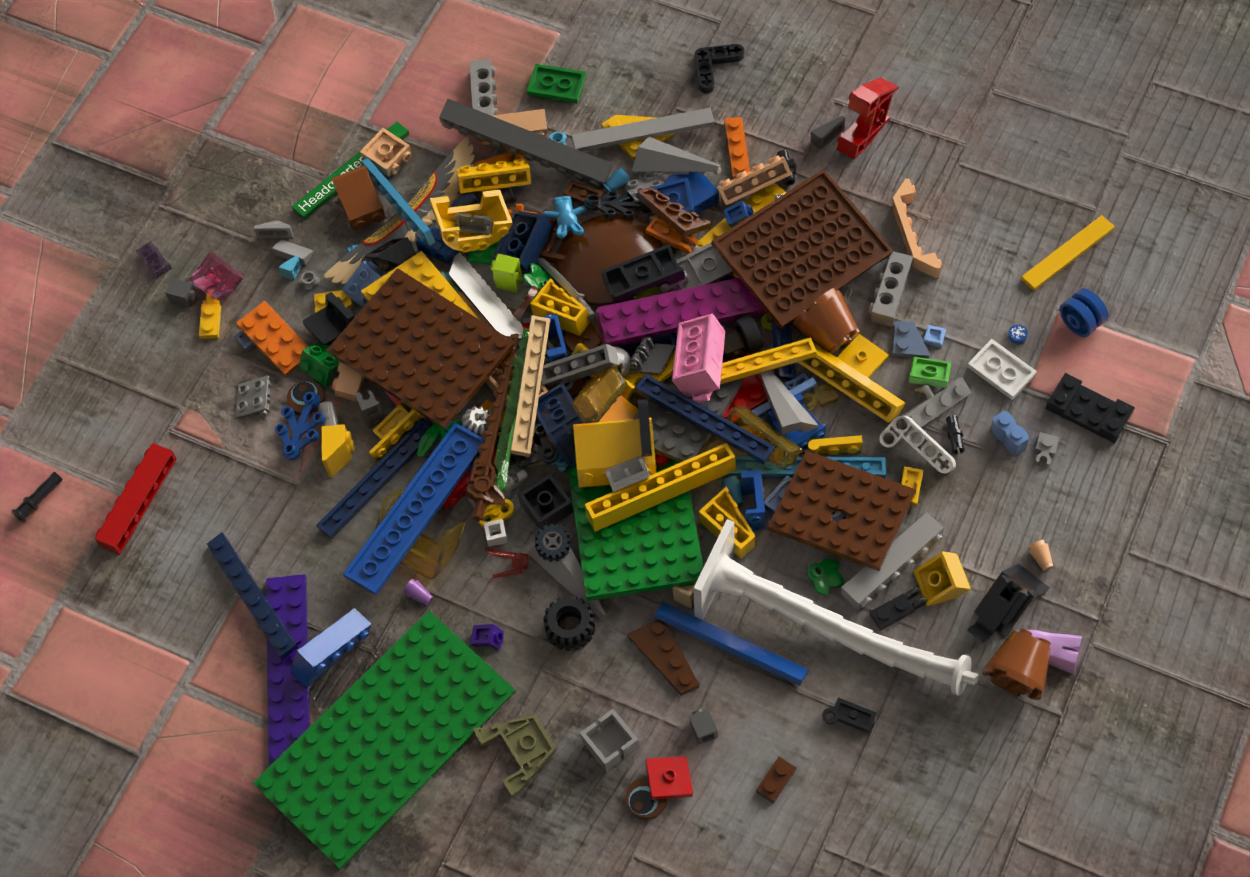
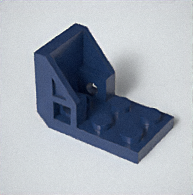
M561 383L539 397L536 414L553 445L569 468L577 465L573 424H585L587 421L577 408L565 385Z

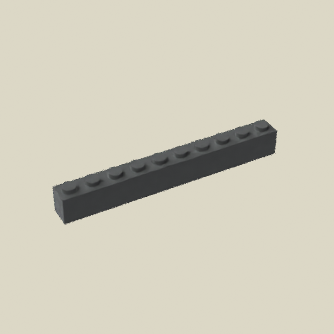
M447 99L439 116L442 126L447 129L454 128L465 136H468V134L472 135L480 142L487 141L495 148L500 149L502 147L513 155L519 154L528 161L539 162L543 167L555 168L561 174H570L574 179L578 181L585 180L596 188H599V186L604 188L603 186L612 171V163L450 99Z

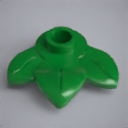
M531 263V274H524L522 277L530 287L535 286L538 288L537 293H539L551 276L547 271H542L539 265Z
M824 559L820 564L812 563L808 566L806 570L807 577L813 582L814 588L818 593L828 596L830 587L844 585L843 576L836 571L840 565L838 561Z

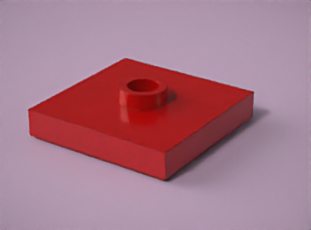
M687 756L650 758L645 760L651 800L693 796Z

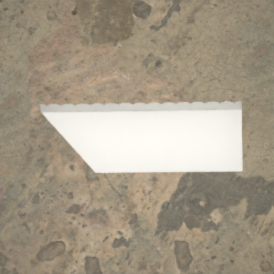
M461 252L457 254L449 272L452 279L495 330L505 336L519 334V338L524 339L522 324L517 321V318L512 315L501 299L496 297V293L491 291V287L486 285L485 280L481 279V276L476 273V270L472 268Z

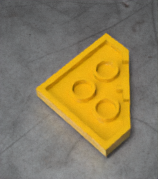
M614 115L603 122L601 126L603 129L654 119V117ZM676 133L652 138L664 142ZM646 139L618 145L635 161L638 146Z

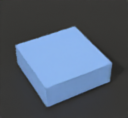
M928 325L923 340L924 343L941 348L946 329Z

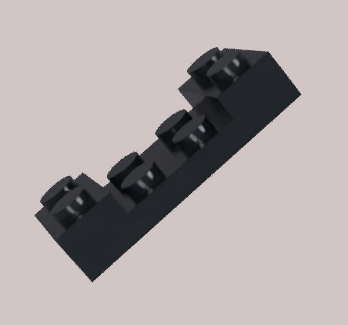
M670 244L601 271L603 282L615 304L634 300V294L664 282L669 286L685 279L684 268H680Z
M1065 373L1047 401L1045 409L1115 444L1127 421L1133 415L1135 407L1120 399H1117L1115 402L1081 385V380Z

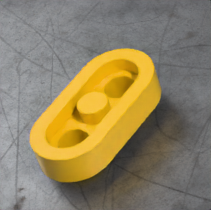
M505 499L504 506L500 504L487 506L484 519L478 522L479 525L484 528L485 519L487 518L491 519L489 522L503 519L504 522L511 518L515 512L513 503ZM504 509L508 510L506 513L502 512Z

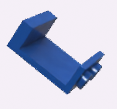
M557 314L544 316V318L550 319L547 340L557 337L560 346L547 350L548 361L551 363L566 358L567 351Z

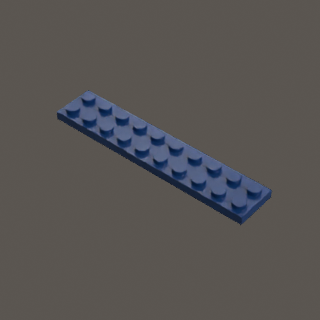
M457 423L453 424L343 573L345 578L377 596L479 456L477 448L480 444L485 443L481 436Z

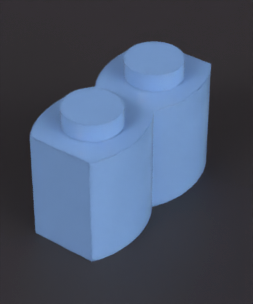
M1002 411L993 417L991 432L994 437L1003 442L1005 449L1013 456L1024 451L1029 437L1021 426L1016 425L1013 416L1006 411Z

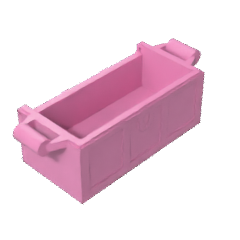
M713 313L680 322L678 325L672 381L684 396H692L693 401L698 404L710 401L713 391L720 389L725 330Z

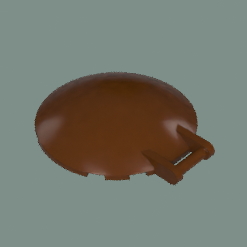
M616 213L614 220H608L605 218V214L580 224L584 229L582 236H577L572 231L567 232L557 253L551 252L558 239L556 233L558 227L554 226L544 251H541L539 258H544L547 262L554 263L555 269L578 293L585 295L583 300L587 304L610 305L614 301L603 282L601 271L662 247V243L660 240L646 234L645 230L649 223L637 216H634V219L629 221L623 219V214Z

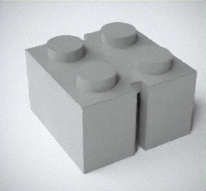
M611 709L598 719L600 731H598V726L594 722L580 733L581 741L606 772L621 762V756L625 759L639 748L637 737L614 709Z

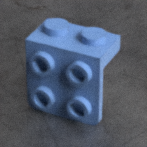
M367 259L360 264L344 285L343 292L360 306L364 307L368 301L362 295L361 290L388 272H383L379 268L378 263Z

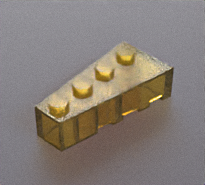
M614 366L587 380L586 385L582 387L583 390L579 392V395L571 405L584 424L589 421L596 422L602 417L601 414L609 410V406L617 401L616 398L624 393L623 389L628 384L617 367Z
M744 405L731 409L727 420L775 446V451L767 462L781 468L794 465L802 451L799 446Z

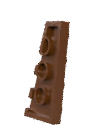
M657 619L627 634L631 642H634L642 654L652 662L653 666L664 675V678L681 696L699 688V683L665 622Z

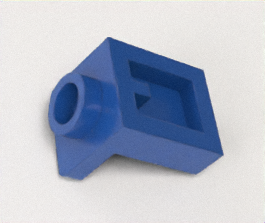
M743 201L723 210L727 224L731 228L754 214L752 207Z

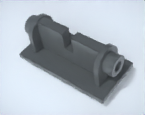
M459 213L455 214L454 217L456 222L454 227H459L460 232L490 234L493 222L488 216L475 215L474 220H472L470 214Z

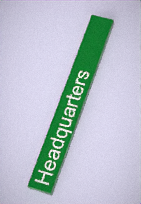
M398 121L386 129L401 140L409 135V130ZM359 151L295 203L292 209L304 220L336 195L331 178L364 166L362 161L366 158L361 156Z

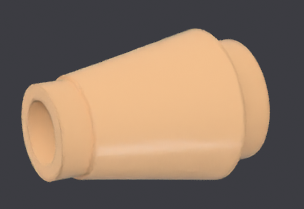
M1044 540L1037 541L1029 546L1030 554L1042 571L1053 567L1047 543L1045 544Z

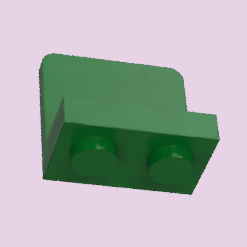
M319 342L303 349L298 366L299 369L323 387L330 385L333 371L338 369L340 363L339 360L327 352V349L333 342L325 346Z

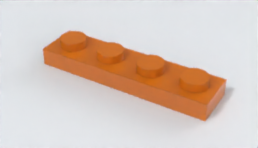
M742 117L724 119L733 179L737 178L736 174L742 171L750 172Z

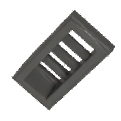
M841 116L811 131L810 141L819 149H822L845 129V117Z

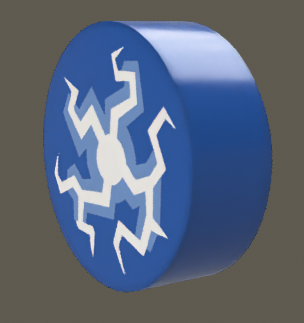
M1013 325L1009 329L1008 338L1012 343L1022 344L1027 339L1028 331L1024 326Z

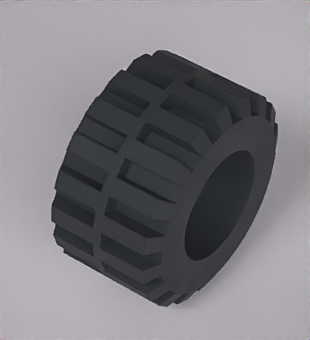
M569 595L564 596L565 599L561 600L559 597L556 599V603L552 601L549 604L550 608L545 610L546 615H544L543 620L547 638L551 640V644L554 646L557 644L558 649L562 650L565 647L566 651H570L571 648L579 650L578 646L585 647L586 641L590 642L592 640L591 635L595 633L593 611L588 603L585 604V600L582 598L578 600L577 596L569 598ZM572 616L581 620L580 624L572 630H564L558 626L560 621L566 617Z

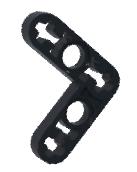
M730 44L697 49L695 51V66L699 90L703 93L712 92L714 90L712 65L741 61L744 58V47L740 44ZM721 52L724 56L716 57L715 54ZM701 55H704L705 62H701ZM702 68L709 70L707 73L700 72ZM704 79H707L708 86H705Z
M648 399L638 400L642 457L652 456Z

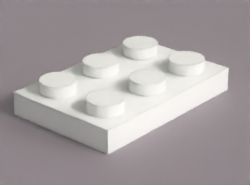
M993 339L967 365V368L1011 400L1037 374L1036 370Z

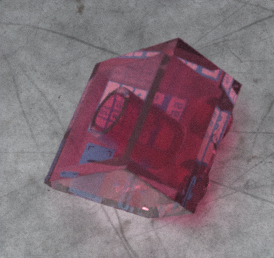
M210 251L189 280L212 299H216L235 291L245 276L222 257Z

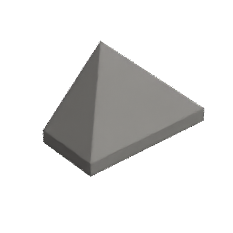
M278 220L254 226L258 239L293 238L290 225Z

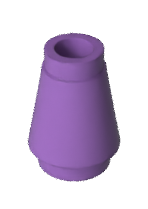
M411 579L403 590L406 597L426 606L430 604L434 597L418 580Z

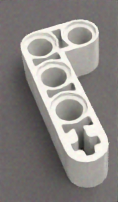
M908 416L896 417L880 435V443L888 448L895 447L903 439L906 440L941 473L952 472L956 467L954 458ZM901 419H904L907 422V428L905 430H902L899 427V421ZM916 432L920 433L922 437L919 443L913 440V435ZM889 433L894 436L892 444L886 441V436ZM930 445L936 449L933 457L927 453V448ZM939 457L943 461L948 460L949 468H943V462L941 460L935 462V459Z

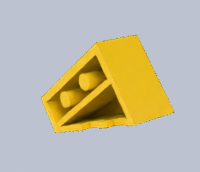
M551 278L530 303L534 316L544 317L557 314L560 328L578 336L582 334L590 323L586 308L572 296H568L564 289L555 285Z
M726 486L699 510V522L718 538L726 520L733 521L734 553L742 559L755 547V535L739 511L738 505L732 499Z

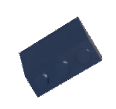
M514 210L511 215L512 226L508 234L501 238L492 258L496 260L498 254L519 258L521 271L531 273L530 264H536L553 225L543 215Z

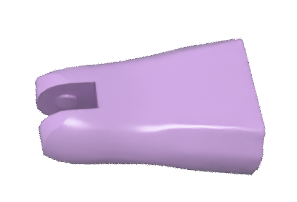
M1028 630L1032 633L1033 637L1037 639L1043 638L1051 643L1048 664L1074 674L1082 636Z

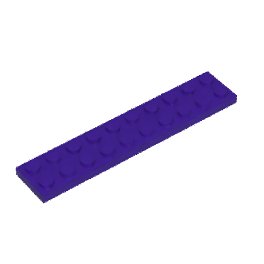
M305 574L266 578V598L299 647L282 660L267 639L268 766L278 759L310 727L309 687L306 688L290 672L297 650L308 643L307 577Z

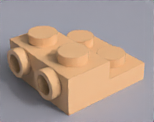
M384 128L360 151L361 156L369 158L376 168L388 177L391 174H397L400 165L403 162H408L412 153L409 144Z

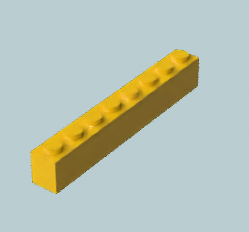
M727 443L655 473L646 479L586 503V517L596 532L736 471L735 455Z

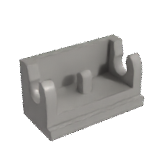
M642 455L605 470L613 492L650 477Z

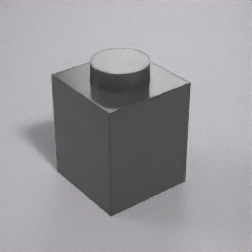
M172 278L165 292L169 302L190 307L197 297L193 283Z
M709 709L696 710L689 716L690 725L698 744L718 737V730Z

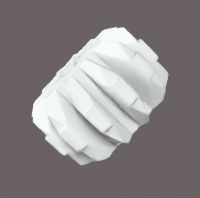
M474 406L472 410L468 409L463 415L462 427L482 437V432L489 429L485 419L492 415H490L489 410L484 411L483 406L480 409Z

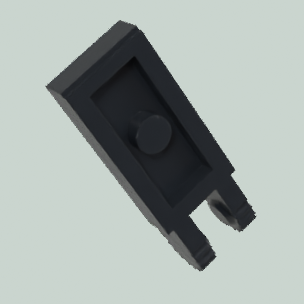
M915 587L906 594L903 593L870 611L869 614L879 630L914 613L916 609L927 603L925 597L916 600L912 604L910 603L909 599L920 593L919 587Z

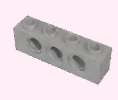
M490 59L470 61L472 108L491 116L498 115V109L494 106L498 104L497 94H494V91L497 90L496 80H493V77L496 76L495 66H491Z
M893 251L890 258L887 257L885 259L884 268L886 270L885 273L881 272L879 283L881 285L880 288L876 287L874 293L876 300L875 303H871L869 308L871 322L893 327L912 268L913 256Z
M604 344L543 365L542 385L554 388L561 383L566 384L620 366L616 348Z

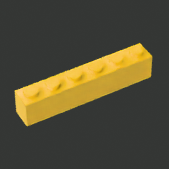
M814 342L817 356L798 362L888 423L899 416L905 405L904 401Z

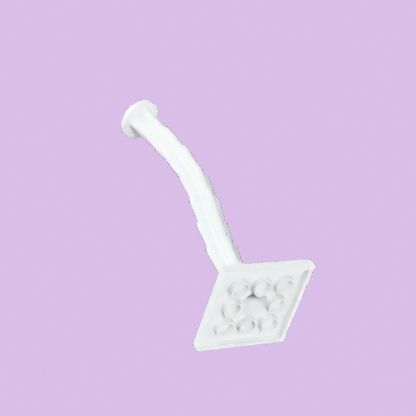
M726 520L694 586L695 617L704 619L717 591L740 597L746 596L771 611L772 609L778 611L801 626L803 624L831 641L834 639L860 655L865 654L892 668L895 666L923 679L927 677L951 686V693L953 695L960 696L967 684L974 686L977 684L979 674L971 672L972 663L970 656L962 655L959 660H954L903 645V642L872 633L873 630L845 620L843 616L813 604L812 600L783 589L782 585L753 575L752 571L732 560L734 556V522Z

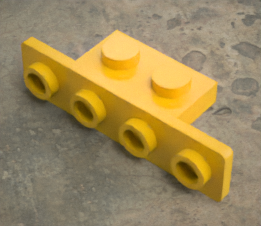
M399 404L372 430L381 441L369 451V454L374 460L383 457L387 449L391 445L396 444L406 431L411 430L414 423L424 416L413 409L408 413Z

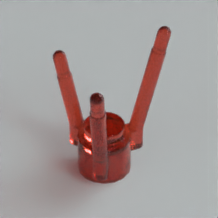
M489 547L485 548V551H489L487 553L489 556L512 559V567L516 568L493 574V578L515 573L522 574L523 569H528V554Z

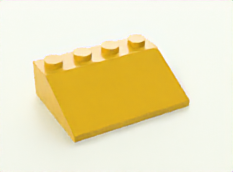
M649 418L652 456L643 457L651 476L657 473L652 418ZM639 419L573 424L579 487L610 485L605 470L642 455Z

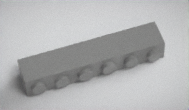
M926 512L893 541L880 571L865 566L842 586L841 596L857 611L862 607L866 608L872 602V598L875 595H881L890 582L894 583L899 579L901 572L905 569L909 570L919 556L921 558L924 557L933 544L937 545L943 539L944 528Z

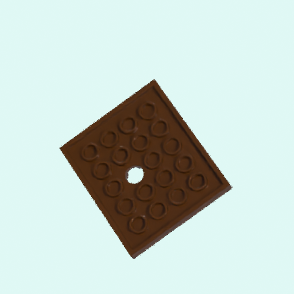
M806 450L768 525V530L880 571L915 497L916 489ZM835 511H842L846 514V519L835 522L832 520L831 514Z

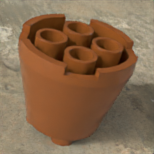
M835 288L818 297L793 322L800 332L811 338L832 355L840 350V346L846 347L853 341L852 338L860 333L842 293Z
M1020 629V632L1014 631L986 664L982 674L984 676L989 675L991 677L990 682L1016 695L1028 694V698L1040 700L1045 689L1051 643L1046 639L1033 637L1032 633L1026 629Z

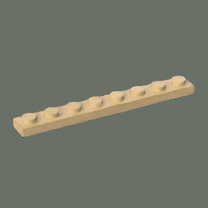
M532 315L530 319L510 454L529 457L531 453L550 325L549 318Z

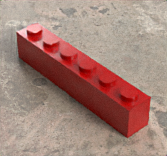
M152 443L150 448L145 451L144 458L136 466L132 478L127 481L125 489L121 496L117 497L112 511L107 514L104 524L96 532L95 540L100 547L116 554H121L177 460L172 450Z

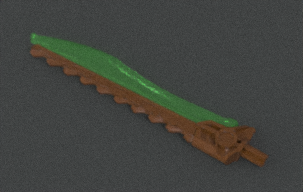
M528 328L523 330L517 358H515L519 342V334H511L508 337L515 342V346L508 353V360L503 361L501 364L504 374L499 375L497 378L500 388H496L493 391L496 402H492L489 405L493 415L485 419L489 429L482 432L481 435L485 443L480 444L477 448L481 458H476L473 462L474 465L472 466L465 491L467 497L476 503L472 519H476L478 522L480 520L483 521L487 505H505L503 493L506 491L511 456L510 450L529 332ZM514 366V375L512 379L509 398L507 402V407L505 411V416L503 420V425L501 429V434L499 438L498 448L493 467L491 463L493 459L496 440L498 436V431L510 382L511 372ZM495 469H496L497 472H498L497 486H495V481H496V471H495Z

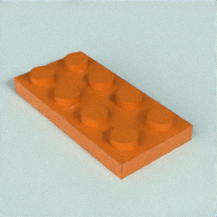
M265 301L236 322V326L285 377L299 366L302 350L309 347Z

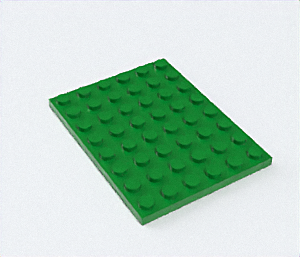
M672 460L660 468L656 465V471L658 473L679 462ZM577 467L568 468L587 601L696 584L704 566L689 491L595 532L586 517L585 504L613 492L611 485L579 487Z

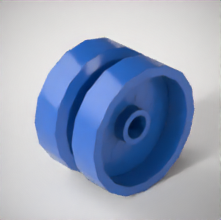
M1084 288L1078 290L1072 295V298L1066 300L1059 308L1063 322L1073 333L1080 337L1091 335L1096 330V327L1098 328L1104 324L1109 317L1108 310L1100 297Z

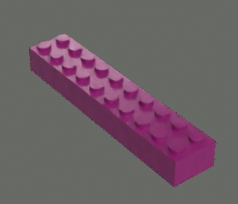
M735 278L597 307L595 316L603 345L608 344L620 347L642 342V338L646 336L656 339L669 334L676 335L678 334L680 322L712 313L718 322L723 325L735 322L746 315L755 318L764 316L767 312L741 280Z

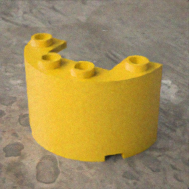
M500 190L482 192L480 204L449 208L450 201L448 196L430 198V205L442 239L448 247L464 253L474 250H485L507 235L513 223ZM455 214H470L472 220H474L475 215L488 216L493 222L490 234L460 232L459 227H454L456 223L454 221Z

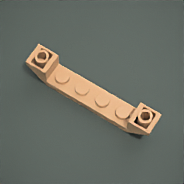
M907 178L893 197L892 210L907 253L913 256L912 267L929 276L939 278L940 270H942L941 260L937 259L936 253L923 255L921 247L917 246V235L911 229V218L906 215V204L913 203V197L916 195L915 186L911 185L909 178Z

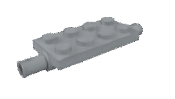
M711 243L676 260L680 268H684V280L669 286L664 282L659 284L658 287L662 293L674 286H679L680 290L715 283L734 272L713 248Z

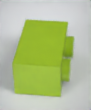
M498 254L496 260H493L491 264L496 288L517 293L523 279L519 258Z

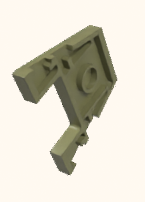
M536 715L473 729L482 747L502 737L520 767L519 771L502 780L512 798L520 792L557 751Z

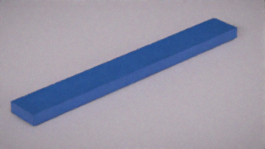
M663 602L655 613L654 617L799 686L808 674L809 669L668 603Z

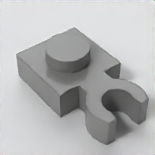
M1040 432L1035 450L1036 453L1040 454L1036 457L1035 465H1038L1040 460H1045L1046 468L1050 466V456H1055L1059 440L1058 436Z

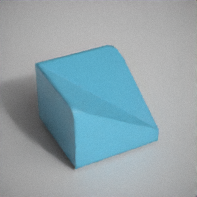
M294 256L279 266L282 277L295 280L302 267L298 256Z

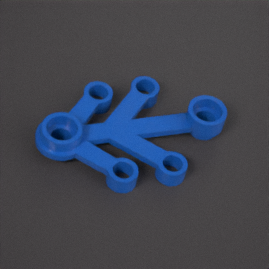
M307 392L304 395L305 405L298 423L294 416L295 411L291 407L286 406L282 409L281 413L288 420L294 434L292 439H290L287 433L288 427L283 423H279L275 427V432L282 438L285 445L282 454L288 460L297 459L303 447L319 439V433L313 428L325 422V415L321 412H316L313 415V419L306 423L311 409L316 408L321 401L315 392ZM306 433V437L300 440L301 436Z

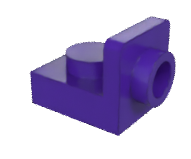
M494 624L474 625L470 644L474 647L491 646L496 650H500L504 640V631Z

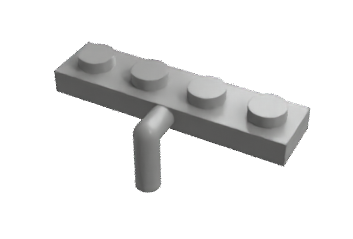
M958 377L948 384L947 389L942 388L935 394H933L928 385L916 386L915 392L924 393L927 399L902 416L910 417L916 424L922 427L972 392L963 377ZM901 419L903 425L907 428L906 420Z

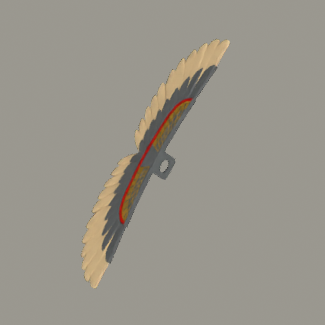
M465 137L448 154L426 183L407 202L426 225H430L433 223L432 221L436 220L430 205V198L448 196L450 201L449 207H451V204L460 196V194H457L460 191L457 184L456 169H460L462 166L474 167V164L471 163L475 155L472 154L473 145L468 146V137ZM396 212L374 234L338 260L324 274V278L334 277L331 280L332 283L342 281L341 284H346L360 264L367 260L366 254L394 238L408 237L410 242L413 243L415 232L409 226V222L406 223L403 220L401 213L398 214ZM376 262L379 264L380 269L385 270L389 267L388 265Z

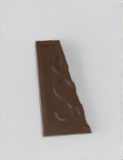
M650 187L637 191L636 198L682 237L710 229L712 222L707 219L702 221L695 212L690 214L683 210V205L670 202L669 197Z

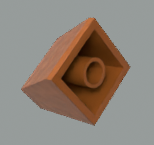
M365 165L331 178L338 200L353 231L386 218L383 206Z

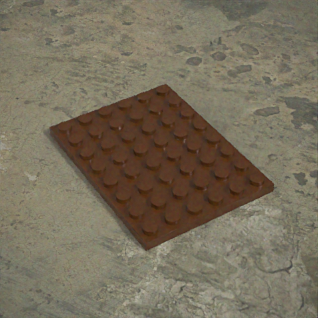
M825 169L814 174L711 242L713 248L780 329L794 321L803 310H807L822 294L832 288L840 290L890 256L893 252L891 247Z
M397 268L330 345L327 352L446 430L513 349L515 342Z

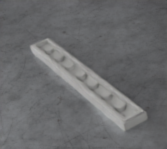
M710 107L573 134L572 139L575 149L586 151L647 139L648 137L652 138L713 126L714 118Z

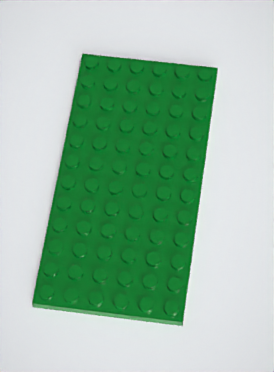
M428 611L252 784L341 870L475 734L473 729L481 728L516 690L432 612Z

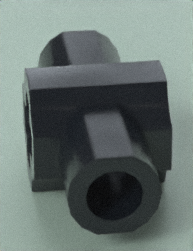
M780 150L777 152V155L779 157L783 156L786 159L792 175L783 179L784 185H793L796 182L794 174H796L795 160L793 158L790 159L787 150Z

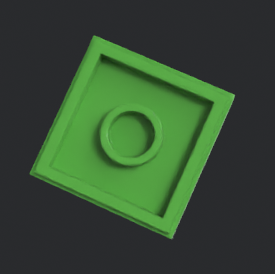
M914 357L909 383L947 389L951 362Z

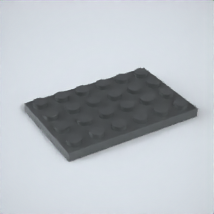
M673 374L663 382L666 386L681 393L672 381ZM744 378L720 384V389L713 391L710 401L699 404L723 417L742 386ZM648 399L649 418H652L655 453L679 463L699 455L711 434ZM639 410L633 419H639Z

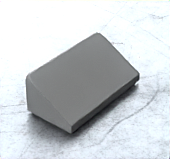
M285 240L279 241L272 248L275 256L287 260L298 256L301 265L304 266L308 264L314 253V250Z

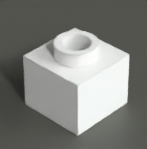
M503 519L484 523L489 547L508 543Z

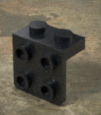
M330 292L325 295V307L305 318L303 325L325 346L335 341L355 316L351 309H347L339 297Z

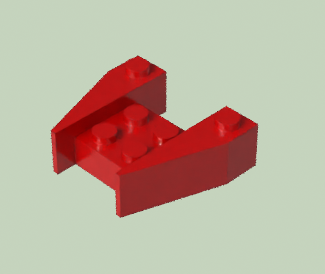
M880 77L861 85L850 93L848 108L860 115L849 129L838 136L837 151L855 160L867 148L890 119L887 114L893 94L899 89L898 86Z

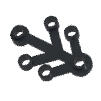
M608 192L601 197L598 195H588L584 201L585 207L590 210L598 209L605 213V218L608 220L616 218V211L623 214L624 220H633L634 211L626 208H641L645 213L652 212L641 201L633 202L634 199L629 193L617 198L616 192Z
M539 424L534 430L536 435L540 437L542 447L536 445L533 439L531 452L536 453V455L527 458L526 456L510 454V450L503 449L500 451L499 456L503 462H509L512 458L518 457L516 459L517 466L520 469H525L528 465L540 461L552 464L557 460L559 453L555 446L549 444L546 436L547 433L542 424ZM499 427L498 432H501V434L497 436L496 443L502 444L506 441L512 444L513 435L506 433L503 427Z

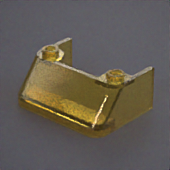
M400 488L383 499L376 528L402 495L403 489ZM462 521L448 530L440 538L439 542L421 534L400 564L427 579L436 578L458 549L465 522Z

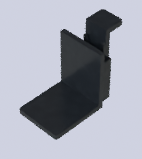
M1020 564L1002 571L974 612L979 618L967 631L983 643L990 639L995 630H998L1007 637L1032 600L1047 592L1050 587Z

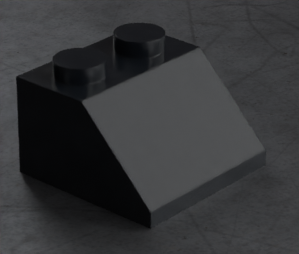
M408 237L390 240L366 254L365 257L388 266H399L416 255V252Z

